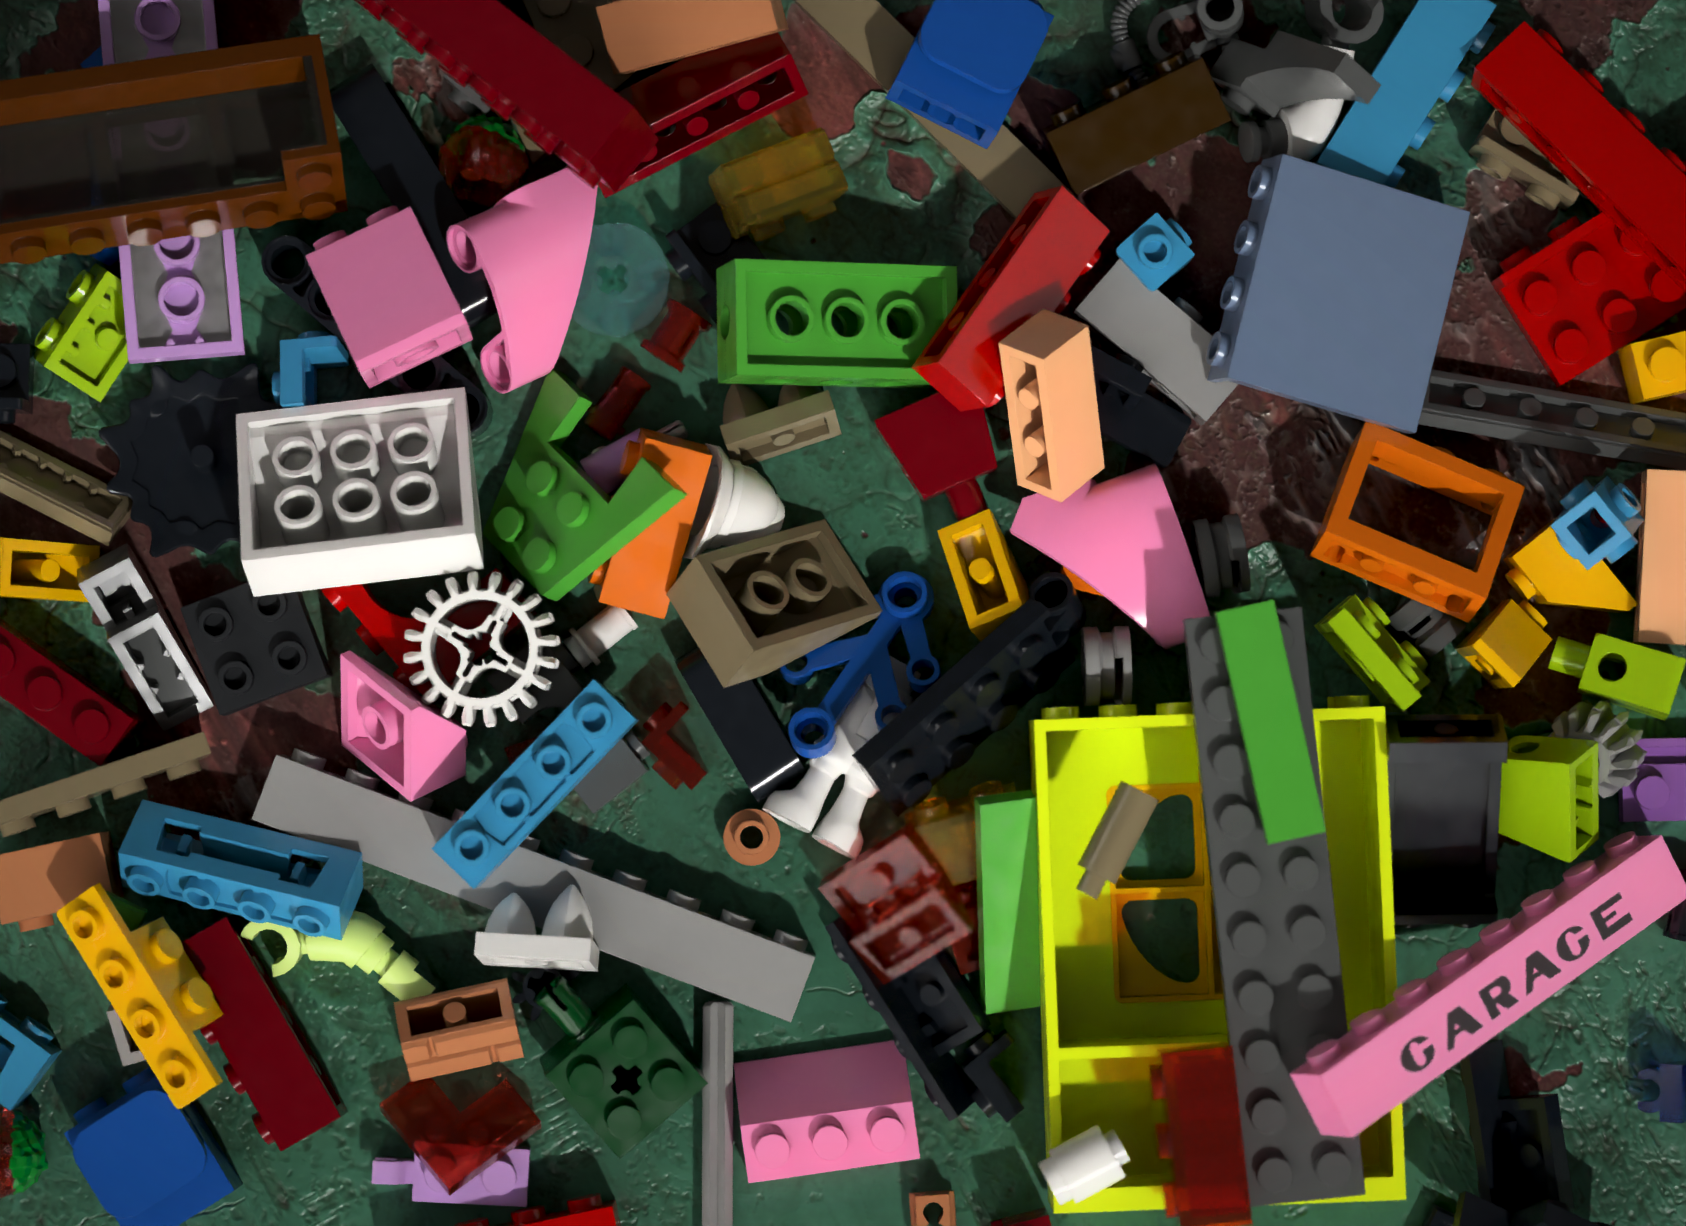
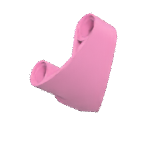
M1156 464L1098 484L1095 480L1090 479L1062 503L1039 493L1022 498L1010 529L1011 534L1038 549L1088 583L1134 620L1159 646L1168 649L1185 643L1183 619L1210 617L1185 537Z

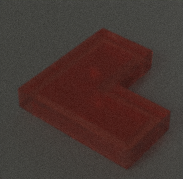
M432 1078L410 1081L379 1104L381 1113L449 1196L541 1129V1120L506 1079L461 1112H459Z

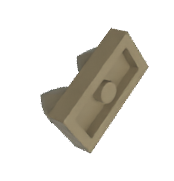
M731 384L723 406V425L719 426L730 459L738 460L745 466L842 434L829 391H822L818 386L783 385L779 393L778 407L769 409L764 400L744 384Z

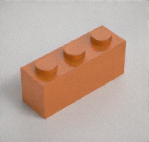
M641 428L637 442L628 440L620 464V474L627 475L628 477L641 457H644L662 468L688 495L588 576V583L595 584L594 592L600 603L665 619L670 602L666 594L676 582L713 455L707 445Z

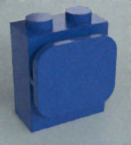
M933 0L885 98L988 149L999 132L1017 92L1039 52L1054 15L1044 11L1042 5L1037 0Z
M151 1067L121 1084L127 1094L112 1104L107 1105L104 1098L100 1097L74 1113L73 1117L78 1125L64 1133L73 1148L74 1160L103 1208L109 1214L115 1216L120 1226H178L243 1184L194 1103L191 1102L185 1107L177 1109Z

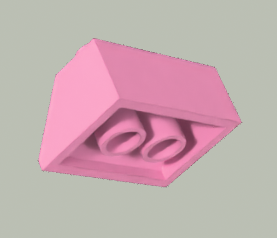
M894 1040L733 1063L748 1183L920 1159L906 1058L898 1051Z

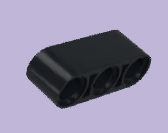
M699 647L674 660L758 803L767 799L774 791H780L805 776L807 772L752 679L723 688Z

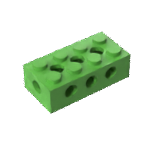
M735 258L716 269L718 383L935 389L912 366L957 303V266ZM776 312L781 313L786 318L789 325L788 335L778 328L775 319ZM832 313L843 324V336L839 335L832 326ZM887 315L897 325V337L887 327Z

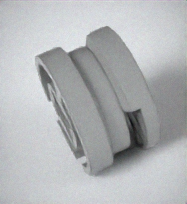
M1113 626L1111 632H1100L1097 627H1082L1081 675L1083 677L1082 694L1084 706H1099L1102 700H1113L1115 705L1131 704L1132 651L1129 626ZM1115 658H1118V673H1116Z

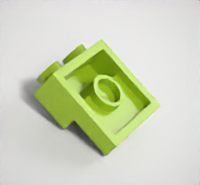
M1356 594L1350 595L1317 622L1314 627L1378 701L1385 706L1388 712L1405 711L1421 697L1419 691L1431 682L1422 672L1428 666V663L1409 641L1404 640L1399 645L1384 627L1391 621L1373 599L1368 596L1361 601Z

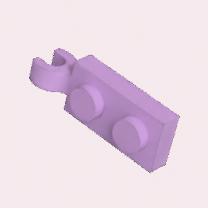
M416 1142L414 1159L375 1157L372 1164L371 1183L384 1185L413 1184L412 1201L527 1207L531 1147Z

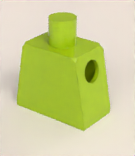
M1596 633L1592 646L1558 636L1548 669L1580 678L1578 693L1602 701L1609 699L1611 704L1665 721L1670 713L1686 659ZM1605 660L1620 663L1624 669V676L1617 681L1601 677L1599 665Z
M1519 735L1508 741L1507 763H1502L1498 833L1569 863L1599 839L1598 741Z

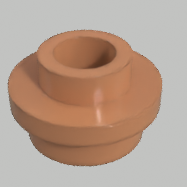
M754 808L744 809L734 814L727 822L723 833L724 846L728 854L735 861L748 866L760 865L770 860L778 850L780 829L775 819L767 812ZM748 826L759 828L763 834V841L756 848H748L741 841V832Z

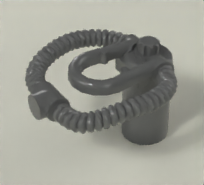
M1119 0V4H1116L1114 7L1116 10L1111 12L1113 16L1110 18L1112 23L1110 29L1113 30L1111 35L1115 37L1113 42L1117 44L1112 46L1113 50L1110 51L1117 71L1128 72L1127 77L1133 76L1135 83L1147 78L1141 67L1144 63L1135 41L1127 34L1128 30L1126 28L1128 27L1127 19L1130 12L1137 5H1140L1141 1L1145 2V0ZM1196 0L1162 11L1153 18L1148 26L1146 39L1150 52L1159 61L1172 55L1173 53L1166 52L1159 45V30L1169 21L1178 18L1180 21H1185V16L1195 13L1206 39L1198 44L1192 42L1190 48L1185 50L1187 58L1195 54L1200 56L1217 46H1223L1221 50L1224 51L1232 38L1240 40L1238 32L1242 28L1245 18L1242 0Z

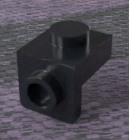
M988 1029L963 1050L969 1058L961 1066L975 1083V1086L968 1093L989 1119L998 1112L1007 1123L1021 1112L1024 1106L989 1062L1010 1046L1014 1039L1006 1029L1002 1030L998 1035H995L991 1029Z

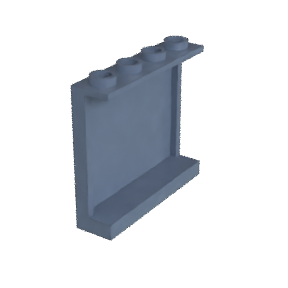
M1286 154L1263 159L1261 165L1254 169L1249 181L1248 197L1252 198L1248 219L1241 223L1235 237L1234 251L1239 255L1234 275L1227 279L1221 293L1220 306L1225 311L1220 331L1215 332L1207 349L1206 361L1208 365H1211L1207 381L1214 383L1230 381L1383 426L1401 434L1416 433L1470 212Z

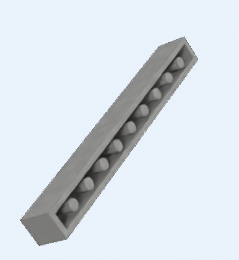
M294 748L291 757L284 754H277L275 756L252 820L300 838L362 852L363 862L494 910L511 893H517L530 909L535 926L542 929L552 904L569 885H575L588 905L593 925V941L600 951L783 1020L792 1021L816 954L805 951L808 940L776 929L773 938L752 931L755 920L726 909L722 910L720 918L698 910L701 900L673 889H669L666 898L645 890L648 880L620 869L615 870L612 878L591 870L594 863L593 859L562 848L559 858L539 851L537 849L541 840L530 835L480 887L473 889L431 849L466 811L455 808L452 817L430 810L434 800L429 797L422 796L410 802L402 794H399L398 797L377 790L380 779L351 768L347 769L345 777L324 770L327 759L298 748Z

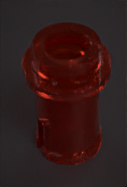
M621 366L619 373L594 407L590 405L587 409L589 414L583 422L593 431L611 442L616 434L622 436L625 433V429L622 427L652 386L630 369Z

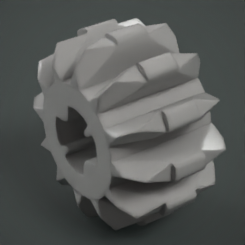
M1586 699L1576 703L1568 712H1562L1553 721L1554 724L1551 726L1553 732L1548 737L1598 741L1599 795L1604 799L1607 796H1613L1623 786H1629L1637 778L1638 766L1644 761V757L1647 754L1644 749L1636 744L1641 740L1644 730L1630 729L1626 722L1628 721L1630 711L1614 715L1609 699L1603 702L1600 701L1595 706Z

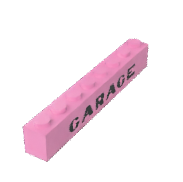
M1630 831L1610 839L1603 846L1606 851L1595 860L1583 861L1567 869L1562 875L1564 881L1553 889L1539 891L1527 897L1521 903L1523 910L1510 919L1498 920L1483 928L1479 932L1481 940L1468 949H1458L1440 958L1436 963L1438 970L1425 979H1415L1400 986L1393 993L1394 1001L1382 1009H1373L1356 1017L1351 1021L1350 1027L1352 1030L1338 1040L1332 1039L1322 1042L1306 1053L1308 1061L1289 1074L1320 1134L1353 1138L1686 899V883L1662 835L1637 836L1635 832Z

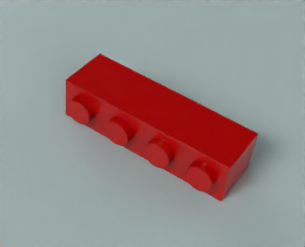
M1064 186L1034 193L915 361L912 368L960 412L985 407L989 408L995 405L1005 395L999 342L1042 309L1059 314L1067 306L1071 298V294L1068 292L1078 276L1085 274L1096 264L1101 255V250L1098 248L1110 230Z

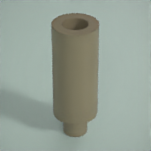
M1123 781L1120 782L1078 862V865L1086 870L1076 889L1097 899L1107 880L1116 884L1159 800Z

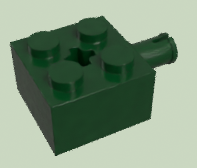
M559 976L553 979L550 984L553 987L552 991L563 1003H560L546 986L535 998V1002L542 1006L567 1034L539 1058L544 1075L617 1157L621 1159L708 1083L698 1063L627 983L595 1011H592L570 987L567 980L563 976ZM621 1064L627 1070L632 1068L633 1073L625 1078L621 1075L615 1077L613 1070Z

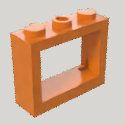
M1365 422L1349 448L1310 556L1469 623L1487 599L1525 486L1509 480L1505 474L1497 470L1483 469L1457 458L1451 451L1445 448L1431 447L1389 428ZM1368 464L1492 516L1473 571L1348 519Z

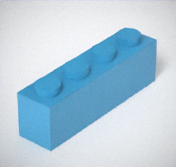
M1417 0L1370 74L1381 84L1380 88L1369 104L1353 101L1334 131L1331 140L1315 161V164L1395 188L1405 172V169L1397 164L1408 145L1418 150L1430 133L1436 121L1427 115L1438 98L1448 103L1459 87L1466 73L1459 70L1458 66L1468 50L1478 55L1496 27V25L1488 21V18L1497 5L1489 0Z

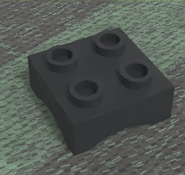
M248 582L180 608L219 715H230L278 695L333 676L310 619L302 591L254 597Z

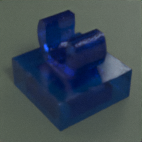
M1679 1060L1660 1064V1068L1654 1067L1639 1071L1638 1079L1655 1081L1660 1088V1095L1657 1100L1639 1101L1638 1109L1646 1113L1660 1111V1122L1685 1123L1686 1061Z

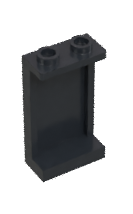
M1385 715L1394 924L1402 928H1417L1430 924H1453L1461 928H1473L1481 924H1491L1498 921L1495 888L1502 763H1507L1508 741L1502 715Z

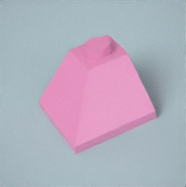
M351 650L340 654L341 745L410 802L466 776L468 739L466 730L457 720L443 718L440 716L441 710L434 704L426 705L422 701V696Z

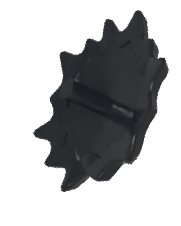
M250 363L225 379L216 378L205 370L200 369L189 379L183 381L174 379L161 365L154 364L151 367L152 388L143 398L133 399L129 402L130 416L127 421L122 424L102 427L99 430V437L117 455L120 461L119 470L107 483L106 490L110 494L128 496L132 499L133 504L130 518L134 522L143 523L149 527L152 538L149 553L152 557L157 558L185 546H190L212 555L228 541L241 543L236 414L283 408L277 406L275 402L266 401L262 398L259 388V369L256 363Z

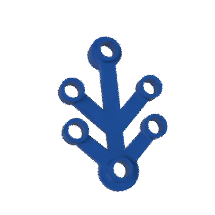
M901 571L891 575L882 583L878 594L873 596L883 611L878 617L874 618H878L868 634L827 643L799 657L798 659L807 662L806 667L801 671H790L787 669L788 664L780 667L785 681L793 685H802L813 677L815 671L847 664L818 707L801 709L791 718L788 725V733L792 747L799 755L815 759L825 756L832 750L836 742L835 724L870 674L878 703L875 712L878 731L886 726L883 719L887 714H900L907 707L900 701L888 651L889 645L900 629L902 630L910 656V661L906 666L909 686L914 691L923 693L942 677L939 662L931 656L923 621L931 614L934 608V593L930 583L921 575L909 571ZM903 596H911L916 599L915 604L910 607L902 608L896 605L897 601ZM922 667H928L934 673L927 680H919L913 676L915 671ZM812 731H818L824 735L823 739L816 744H807L803 741L805 735Z

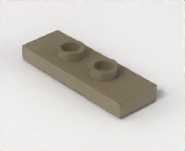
M0 430V492L109 546L130 518L133 504L132 499L128 496L110 494L106 490V483Z

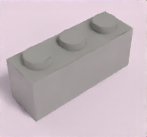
M1120 258L1075 309L1072 315L1079 322L1088 325L1089 331L1115 353L1127 355L1137 361L1143 367L1142 373L1152 378L1150 383L1200 426L1212 416L1238 385L1230 381L1217 383L1207 381L1211 365L1207 364L1206 355L1212 336L1199 325L1204 319L1203 316L1180 297H1177L1172 302L1158 289L1154 292L1149 291Z

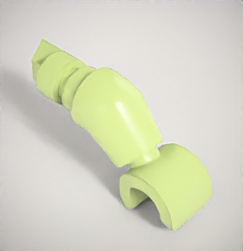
M356 910L353 911L342 940L325 936L312 937L299 932L297 929L268 922L254 923L251 921L243 928L240 937L253 940L260 931L265 929L274 930L282 935L287 944V953L285 956L279 957L272 964L273 977L287 973L298 963L303 954H308L310 961L343 962L351 969L356 964L368 975L374 970L381 976L378 983L400 1001L430 995L435 990L432 984L414 971L419 961L405 950L399 955L391 948L395 942L382 932L385 926L368 914Z

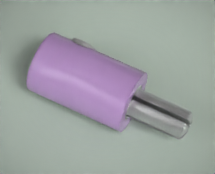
M676 420L656 431L682 439L688 436L687 430L680 420ZM640 428L607 446L594 449L589 456L580 460L585 472L607 494L621 487L626 480L627 475L620 474L619 472L622 455L628 440L637 442Z

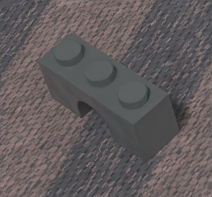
M562 642L555 647H543V656L559 659L560 665L557 669H550L541 665L538 675L550 680L552 687L549 691H546L534 684L530 686L528 691L536 697L538 705L534 709H530L520 698L513 702L519 713L518 720L522 724H527L540 712L548 708L560 707L566 709L585 689L571 672L579 666V663ZM529 645L514 656L526 664L529 657ZM499 669L486 678L498 694L509 689L518 680ZM630 729L582 779L574 790L592 813H597L650 771L643 762L650 755V752Z

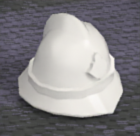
M705 443L713 457L683 558L694 559L695 556L700 555L706 548L715 549L721 545L732 546L777 533L782 528L785 518V506L775 493L773 487L754 468L742 465L738 460L729 459L722 448L717 445Z

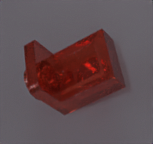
M680 701L675 708L664 702L643 724V727L650 734L641 743L658 758L651 767L669 785L677 790L684 783L693 790L709 772L668 734L691 710L683 701Z

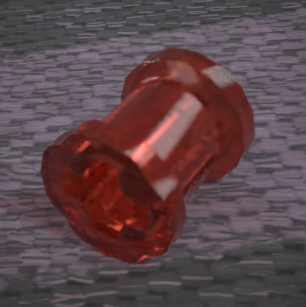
M669 298L665 304L668 312L651 338L643 339L640 347L681 373L686 366L683 360L701 332L708 333L713 325L686 306Z

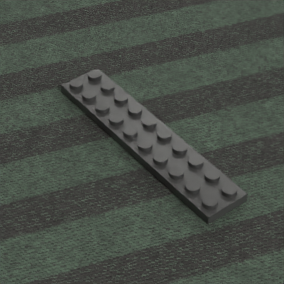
M1302 607L1276 609L1325 824ZM1215 616L1183 619L1245 1202L1248 1207L1366 1195L1359 1133L1353 1138L1321 1135L1289 1074L1308 1061L1306 1053L1313 1047L1328 1040H1338L1348 1033L1326 832L1269 845L1266 844Z

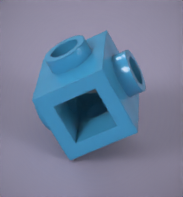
M1608 475L1593 487L1587 479L1583 480L1559 500L1565 509L1550 526L1556 532V537L1563 549L1571 557L1578 559L1586 570H1589L1604 557L1612 564L1638 543L1633 534L1644 521L1643 517L1639 514L1641 505L1635 495L1622 483L1615 485ZM1595 509L1606 523L1597 520L1594 514Z

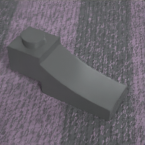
M1280 30L1277 31L1266 49L1232 38L1209 72L1213 81L1224 90L1220 96L1222 101L1245 116H1248L1253 110L1275 118L1281 108L1319 99H1345L1369 104L1381 86L1347 53Z
M126 543L78 568V586L105 628L108 642L163 732L213 707L214 700L185 650L156 594V589L129 544Z

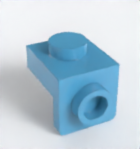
M1157 212L1116 249V255L1151 292L1156 291L1170 277L1173 278L1195 256L1194 252L1189 248L1192 240L1183 228L1172 218L1165 222Z
M307 331L299 334L297 339L280 340V371L273 372L272 392L277 406L291 408L317 404V369L349 365V353L337 336L323 331Z

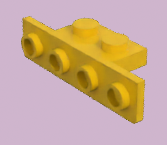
M101 883L93 885L57 911L58 919L177 1109H181L222 1083V1078L197 1040L194 1032L209 1025L224 1014L216 1003L211 988L198 974L185 953L180 938L171 930L164 917L162 916L130 932Z

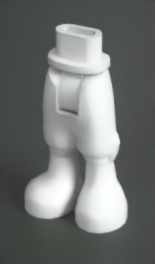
M890 656L900 701L908 707L915 699L910 696L913 689L908 684L906 675L907 665ZM915 671L913 676L919 679L921 674ZM871 674L835 724L836 742L832 750L823 757L809 759L810 768L799 784L792 790L774 791L767 798L762 808L765 812L783 823L800 831L810 833L819 818L823 803L834 780L841 774H844L845 781L842 791L830 811L818 823L812 837L828 848L854 860L860 854L864 843L859 826L868 798L873 797L877 793L852 756L879 732L875 720L878 703ZM899 713L887 714L883 722L887 725ZM824 735L820 736L819 739L815 740L814 744L819 743L823 739Z

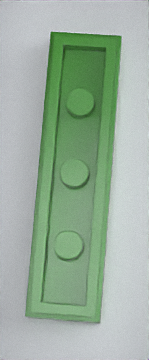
M1274 600L1215 612L1214 615L1266 844L1269 845L1326 832Z
M1031 790L974 797L980 1007L986 1015L1040 1007L1036 796Z

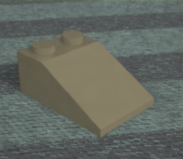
M825 519L697 555L666 594L723 688L767 675L873 620L883 611Z

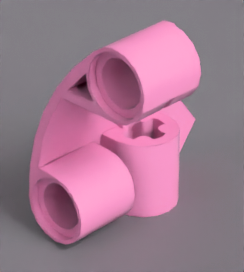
M568 168L511 192L493 206L494 208L451 225L446 232L448 251L455 264L463 272L469 274L482 269L491 288L502 331L483 347L480 352V364L485 379L490 386L502 394L543 377L552 371L559 357L577 301L591 239L598 185L592 189L576 177Z

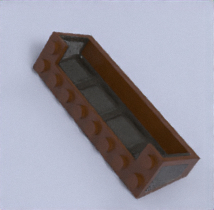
M320 34L0 81V264L11 262L33 264L42 261L45 257L70 253L92 255L102 251L104 248L129 244L150 246L160 242L162 239L188 235L199 238L209 237L221 230L247 226L254 229H262L280 221L300 218L321 220L332 216L334 213L348 211L341 150Z

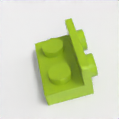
M96 263L89 272L82 270L72 281L66 293V298L70 300L58 319L50 318L39 331L34 342V346L38 349L33 358L50 371L101 402L128 362L121 279Z

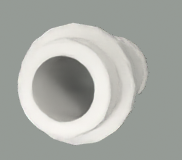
M608 605L577 631L571 627L568 630L571 636L564 640L563 643L583 668L592 662L597 666L601 663L598 659L600 655L630 631L638 628V626L625 609Z

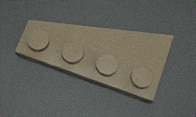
M204 731L0 800V831L2 837L11 836L36 827L34 818L53 811L57 812L60 819L92 807L90 798L110 791L114 800L147 789L144 779L164 772L167 773L169 781L201 771L202 768L199 760L207 758L211 754Z

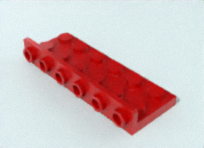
M1599 208L1600 214L1584 224H1581L1575 215L1548 232L1547 235L1552 244L1536 254H1533L1527 245L1500 262L1499 266L1504 274L1491 282L1557 388L1686 308V293Z

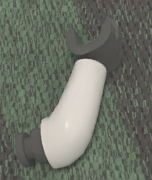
M1304 0L1307 24L1312 32L1321 39V45L1345 52L1353 59L1355 51L1349 50L1350 43L1358 44L1369 40L1377 33L1383 22L1384 6L1382 0H1344L1345 15L1339 24L1333 16L1332 0ZM1319 99L1301 102L1281 108L1275 118L1262 119L1258 125L1253 120L1242 122L1238 131V145L1241 157L1246 163H1253L1259 161L1260 157L1267 159L1276 155L1286 154L1309 162L1321 154L1331 140L1345 99Z

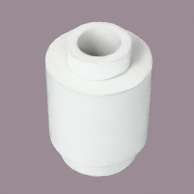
M1095 1125L1049 1150L1048 1152L1051 1157L1041 1161L1038 1165L1061 1206L1072 1199L1077 1204L1125 1178L1126 1176L1120 1166L1129 1162L1130 1159L1114 1129L1103 1135L1099 1126Z

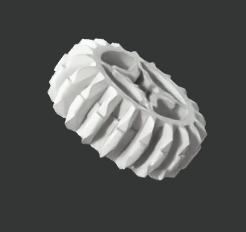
M470 571L467 576L469 590L462 591L459 582L454 577H450L445 580L446 588L451 595L450 598L444 600L435 590H429L426 593L428 601L436 607V610L432 615L419 608L413 610L412 616L416 620L426 623L423 633L416 630H406L404 638L412 642H421V652H408L403 655L405 663L415 664L422 662L424 670L414 673L409 678V681L413 686L422 685L427 681L431 682L433 687L425 692L422 697V701L426 705L436 702L441 695L447 699L441 708L440 716L450 719L459 705L464 707L461 717L462 725L472 726L476 718V711L483 710V720L486 727H495L497 725L496 708L502 707L508 720L515 721L519 719L518 710L513 703L515 700L520 698L530 709H534L538 705L536 697L528 691L532 684L540 689L550 690L552 682L547 678L539 676L538 673L541 665L550 669L559 668L560 660L554 657L543 656V647L558 646L561 640L558 635L543 637L541 635L540 628L551 625L555 618L552 613H544L536 618L532 615L531 612L542 602L540 595L534 593L523 603L517 600L524 588L522 581L515 579L510 584L507 592L503 593L501 592L503 583L501 573L492 572L488 582V589L481 588L479 573ZM478 601L498 603L492 614L488 615L483 624L475 629L466 630L447 620L454 611L464 605ZM513 612L523 623L528 635L529 657L527 664L511 655L504 646L503 637L508 627L507 622ZM459 633L469 639L475 636L479 640H482V633L491 634L493 638L490 641V647L497 651L496 655L507 660L508 664L505 665L494 659L489 663L487 659L482 658V666H473L472 660L475 652L468 647L469 644L458 639L457 634ZM438 635L456 646L460 653L461 662L456 672L457 677L452 686L442 675L437 663L436 642ZM489 669H499L518 679L513 686L498 695L488 698L467 696L473 683H476L479 677Z

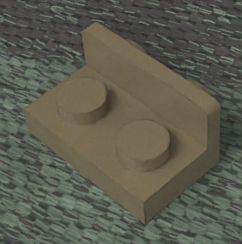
M1493 109L1468 150L1470 154L1479 158L1476 166L1500 181H1506L1509 176L1527 187L1525 195L1534 203L1548 210L1554 211L1556 206L1566 210L1574 204L1580 194L1578 192L1579 189L1498 110Z

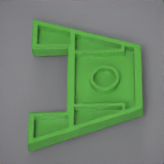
M553 368L546 375L482 534L542 596L557 602L688 494L657 464L641 457L613 498H611L561 448L593 401L564 373Z

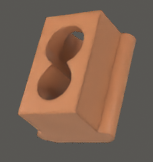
M954 1190L909 1193L911 1226H927L929 1224V1219L923 1213V1210L928 1203L932 1202L938 1203L942 1207L938 1223L942 1226H956Z

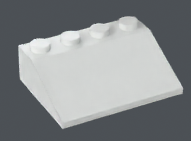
M465 387L236 414L241 562L254 597L484 569L481 518Z

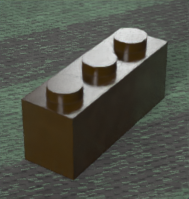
M1184 50L1156 62L1153 65L1156 74L1137 83H1135L1133 76L1125 77L1101 90L1104 99L1086 108L1083 107L1081 101H1077L1050 115L1053 124L1042 130L1075 196L1231 121L1202 57L1195 54L1187 58Z

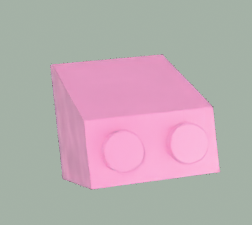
M396 205L384 208L366 219L367 227L348 236L345 230L330 233L313 244L316 251L305 255L353 360L369 388L473 340L468 323L411 206L402 211H399Z

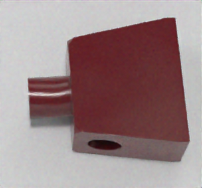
M938 392L874 420V427L923 502L945 493L957 521L989 509L977 478L997 469V462L983 408L960 412Z

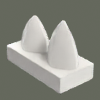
M571 884L552 904L545 919L542 935H536L535 922L526 903L517 893L508 895L492 912L485 932H476L474 955L483 965L598 972L600 949L593 941V925L588 905L576 886Z

